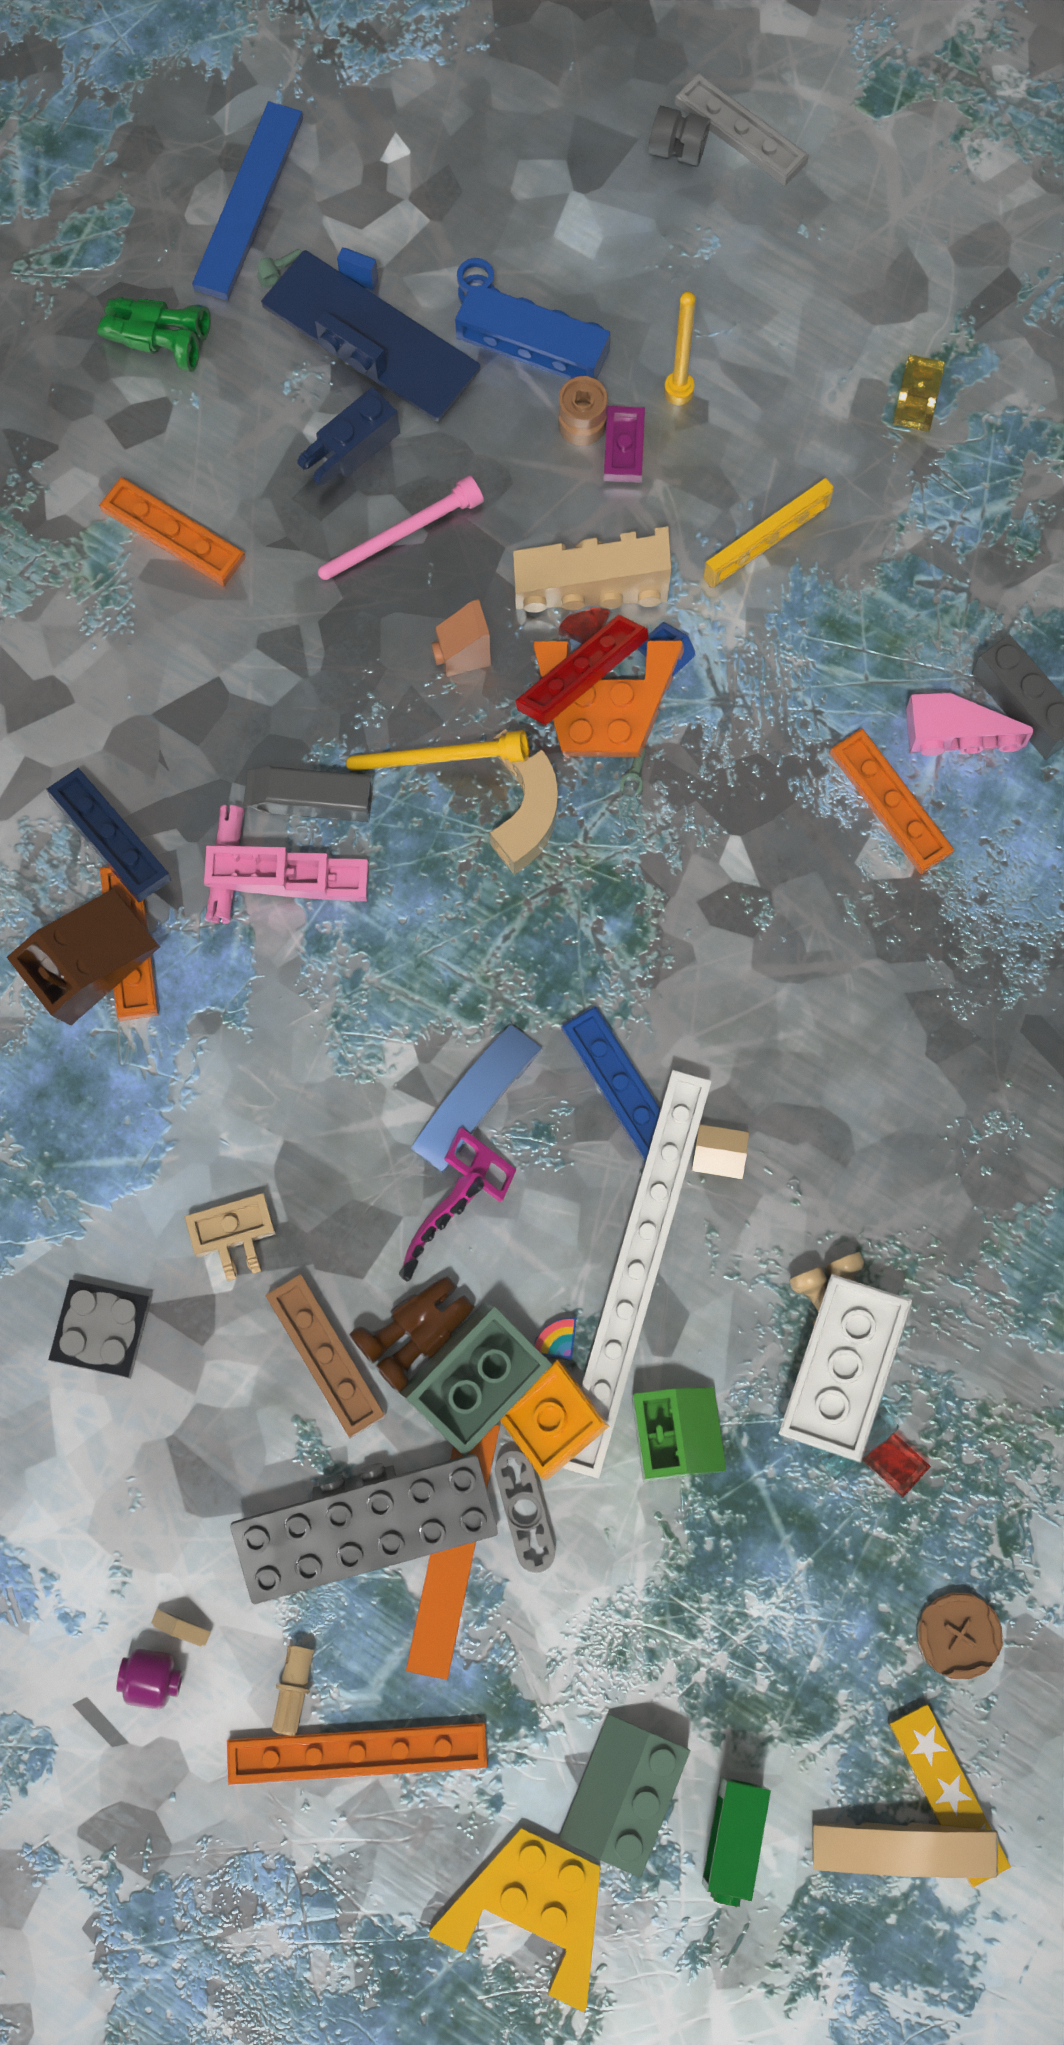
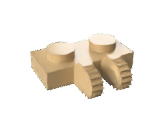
M264 1193L184 1216L195 1256L198 1258L219 1252L227 1281L237 1279L236 1265L232 1260L229 1248L238 1245H244L246 1262L252 1274L261 1272V1265L253 1241L276 1234Z

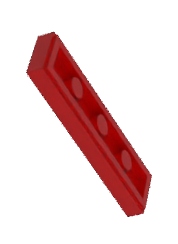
M618 614L515 700L517 710L546 726L649 639L648 629Z

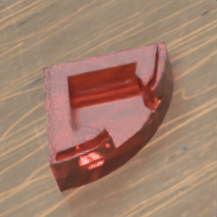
M590 608V610L574 615L571 614L560 624L558 633L584 644L605 626L610 611L602 608Z

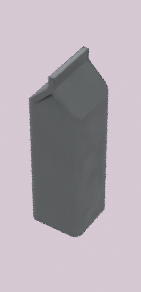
M272 766L256 770L248 769L243 807H251L268 814L369 823L373 794L371 775Z

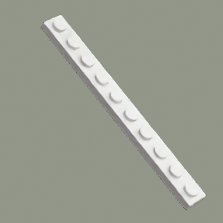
M675 1070L671 1072L581 1386L610 1427L563 1466V1469L596 1479L600 1477L712 1081Z

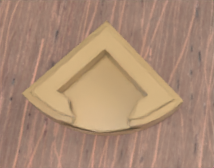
M159 1609L156 1610L151 1622L154 1624L153 1627L200 1647L206 1645L211 1631Z

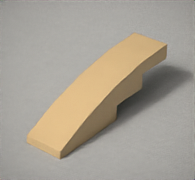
M816 1822L813 1825V1870L903 1877L997 1878L998 1830L913 1822L908 1826L864 1822L861 1825Z

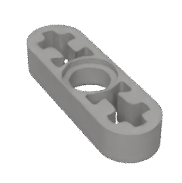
M509 1451L501 1455L495 1465L498 1487L518 1561L528 1572L541 1573L546 1571L554 1561V1544L533 1467L523 1453ZM515 1459L517 1465H525L526 1471L520 1473V1480L523 1488L531 1484L532 1493L520 1492L510 1499L507 1498L506 1490H515L511 1477H503L502 1470L508 1468V1460ZM520 1500H530L537 1507V1516L529 1524H520L513 1517V1507ZM542 1525L544 1534H535L539 1547H547L548 1554L542 1557L543 1564L535 1566L533 1560H525L524 1553L530 1550L527 1536L519 1540L517 1531L527 1532Z

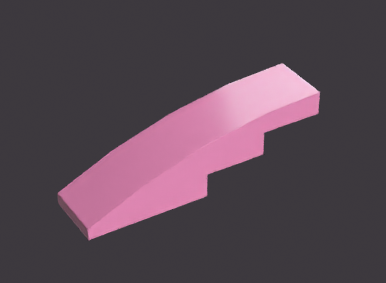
M206 846L205 886L284 897L367 902L368 859L328 858L327 853L287 852L286 847Z

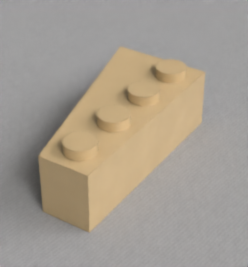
M668 526L655 528V536L637 538L635 531L620 534L621 540L605 544L600 542L598 538L582 540L573 549H567L564 544L560 543L513 551L516 609H524L527 612H541L546 608L562 607L565 610L574 611L582 609L584 606L600 605L603 608L613 609L623 604L639 603V605L644 607L659 605L661 602H668L671 577Z

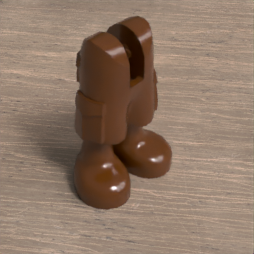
M449 1276L439 1279L418 1295L415 1293L407 1297L390 1311L393 1322L384 1328L373 1332L360 1326L356 1327L349 1334L371 1364L379 1360L404 1335L410 1336V1341L392 1356L384 1358L375 1366L379 1374L397 1393L407 1386V1372L412 1363L420 1355L423 1357L427 1356L428 1358L432 1357L446 1344L451 1337V1333L470 1315L475 1307L464 1295L446 1307L443 1312L436 1308L457 1288V1285Z

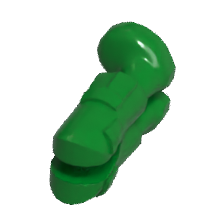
M124 297L108 299L104 309L106 316L101 318L97 328L99 336L124 344L133 350L151 354L158 352L161 347H164L174 353L175 362L182 371L193 372L196 369L199 361L198 339L205 340L210 330L211 315L209 308L202 305H191L184 309H168L164 301L138 299L136 301ZM168 326H173V327H177V328H180V329L171 330V329H167V328H168Z

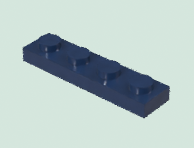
M79 767L46 788L51 800L138 903L171 881L169 872Z

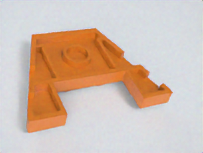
M534 641L533 647L541 677L543 678L570 655L571 646L568 641ZM647 641L645 679L599 680L555 717L553 722L563 755L565 757H641L658 716L659 705L665 691L669 689L672 682L675 666L678 659L681 660L683 655V642Z

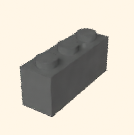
M1009 634L979 656L972 675L1009 718L1033 728V734L1029 741L1043 758L1047 760L1064 747V696Z

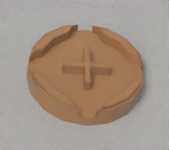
M948 1593L933 1599L922 1611L916 1626L917 1646L923 1660L935 1672L950 1679H972L986 1673L993 1666L992 1664L996 1661L1003 1646L1002 1626L996 1612L983 1600L969 1593Z

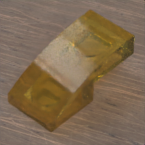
M911 354L908 355L893 420L894 425L930 432L945 362Z

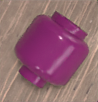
M136 1649L129 1658L123 1657L121 1661L116 1691L122 1693L123 1700L128 1705L156 1710L162 1709L167 1705L170 1696L178 1697L183 1671L175 1670V1659L172 1654Z

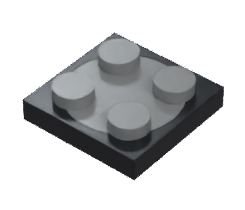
M69 1280L48 1360L131 1379L151 1298L140 1294Z

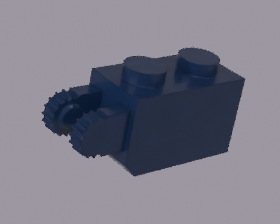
M371 387L316 433L317 440L301 453L297 464L303 470H306L325 457L327 461L314 472L315 474L312 478L319 486L328 483L338 473H341L343 476L351 475L400 434L398 411L379 392Z

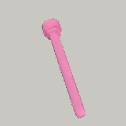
M471 475L457 481L456 487L451 489L452 494L322 565L318 570L319 577L323 580H328L458 507L463 510L466 507L472 509L484 502V498L477 483Z

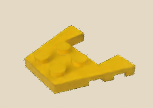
M521 1827L446 1913L434 1924L428 1936L464 1953L482 1911L487 1910L566 1949L548 1995L585 2012L588 2001L601 1866Z

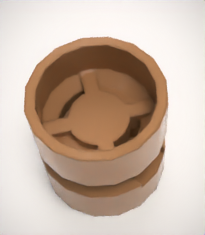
M577 376L568 380L560 390L559 431L562 437L569 443L578 446H588L597 442L605 432L608 403L607 392L603 384L597 379L588 376Z

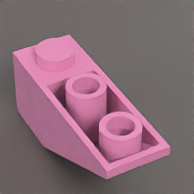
M952 693L911 695L906 708L910 753L921 752L924 756H936L945 751L960 750L962 754H976L983 751V749L999 748L1001 752H1015L1022 747H1026L1033 734L1031 726Z

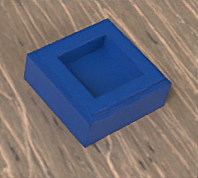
M342 247L337 257L339 272L360 286L374 291L378 282L376 260Z

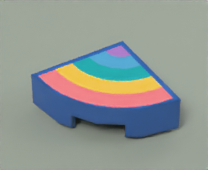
M577 1318L559 1319L547 1325L537 1336L533 1346L544 1357L572 1360Z

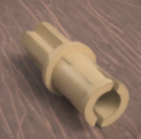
M288 1645L281 1684H276V1689L280 1691L272 1730L278 1734L292 1736L297 1733L304 1695H309L310 1690L306 1688L315 1650Z

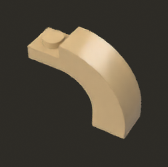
M505 729L493 737V741L499 740L500 736H505L507 730ZM542 749L530 758L528 757L526 762L510 763L508 759L502 760L498 756L518 781L524 793V798L518 811L510 819L490 832L492 848L514 875L529 865L543 851L552 836L557 819L558 790L556 776L548 757Z

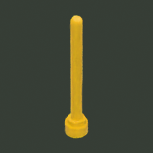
M690 291L684 292L680 297L674 370L666 378L664 386L665 398L674 405L688 403L694 394V380L688 374L696 297Z
M524 730L507 731L506 735L500 736L497 741L352 755L347 758L346 767L351 771L496 756H500L502 760L508 759L510 763L526 762L529 757V744Z

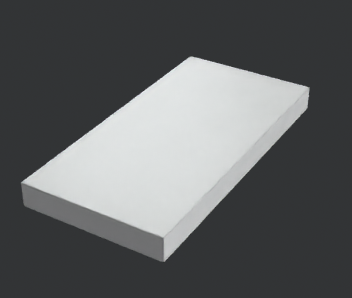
M831 1274L779 1431L780 1436L861 1463L913 1303L911 1299Z

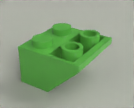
M714 1387L674 1388L633 1394L632 1407L643 1483L726 1472Z

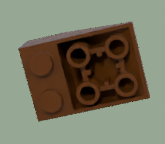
M111 889L40 928L6 958L49 1014L69 1025H73L157 951L160 945L116 890Z

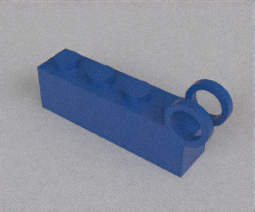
M471 258L459 266L457 271L458 298L462 305L455 318L456 339L569 380L577 376L598 378L610 350V331L605 330L597 323H585L571 318L563 311L540 307L527 298H515L501 293L493 285L494 270L492 266L483 259ZM479 267L487 272L488 278L483 275L474 274L463 279V275L469 268ZM479 283V284H482V285L472 286L471 284Z

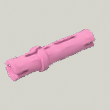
M227 805L220 806L215 846H239L242 821L245 813L243 808L230 805V812H228ZM209 887L205 920L220 924V918H222L223 924L230 923L233 891L235 890Z

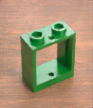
M720 1777L702 1885L707 1892H711L710 1897L714 1898V1902L740 1907L741 1899L752 1901L771 1790L763 1785Z

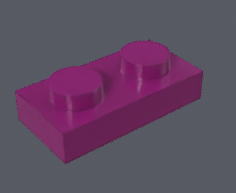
M607 406L604 481L641 483L644 407Z

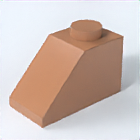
M479 599L469 602L435 627L436 642L431 643V649L436 666L443 664L447 677L491 665L490 634Z

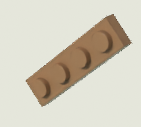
M299 1274L266 1294L267 1300L348 1437L351 1439L386 1417L302 1275Z

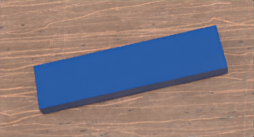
M594 1006L563 1024L561 1030L643 1161L646 1162L661 1109L597 1007Z

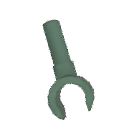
M297 249L274 261L268 257L261 259L257 267L259 270L257 277L263 288L273 287L280 279L278 271L293 263L302 253L301 250Z
M644 748L641 757H634L630 772L622 777L620 781L621 794L624 792L625 784L629 781H634L639 786L636 798L642 794L643 781L640 776L646 748Z

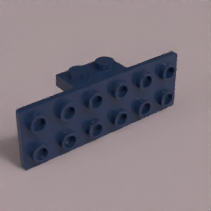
M307 250L302 251L261 300L264 309L436 422L441 420L480 372V363Z

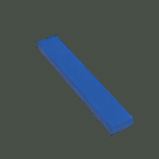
M268 101L192 282L194 291L229 300L303 121L302 111Z

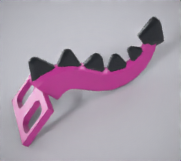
M462 1127L458 1129L444 1160L465 1176L458 1178L452 1193L431 1212L412 1239L403 1267L399 1271L400 1277L406 1282L411 1280L419 1262L416 1259L423 1253L424 1245L433 1240L435 1232L438 1229H445L450 1219L455 1215L462 1214L466 1205L482 1189L497 1201H503L516 1172L514 1167ZM460 1139L475 1149L476 1155L470 1167L455 1156V1149ZM491 1163H494L506 1174V1180L501 1190H498L486 1180L485 1176Z

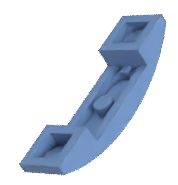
M510 1024L485 1050L451 1091L418 1136L411 1149L440 1172L444 1173L450 1166L444 1158L458 1129L462 1127L472 1134L515 1079L518 1080L542 1051V1047ZM460 1139L455 1149L456 1157L467 1144L462 1139Z

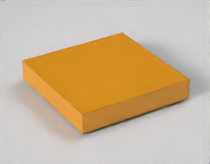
M559 1360L555 1361L500 1419L541 1479L544 1480L551 1478L610 1427L563 1362Z

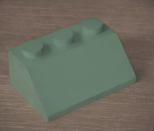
M484 1302L450 1337L446 1344L418 1370L399 1394L463 1456H466L552 1364L495 1306Z
M608 1714L559 1839L603 1862L641 1878L691 1750Z

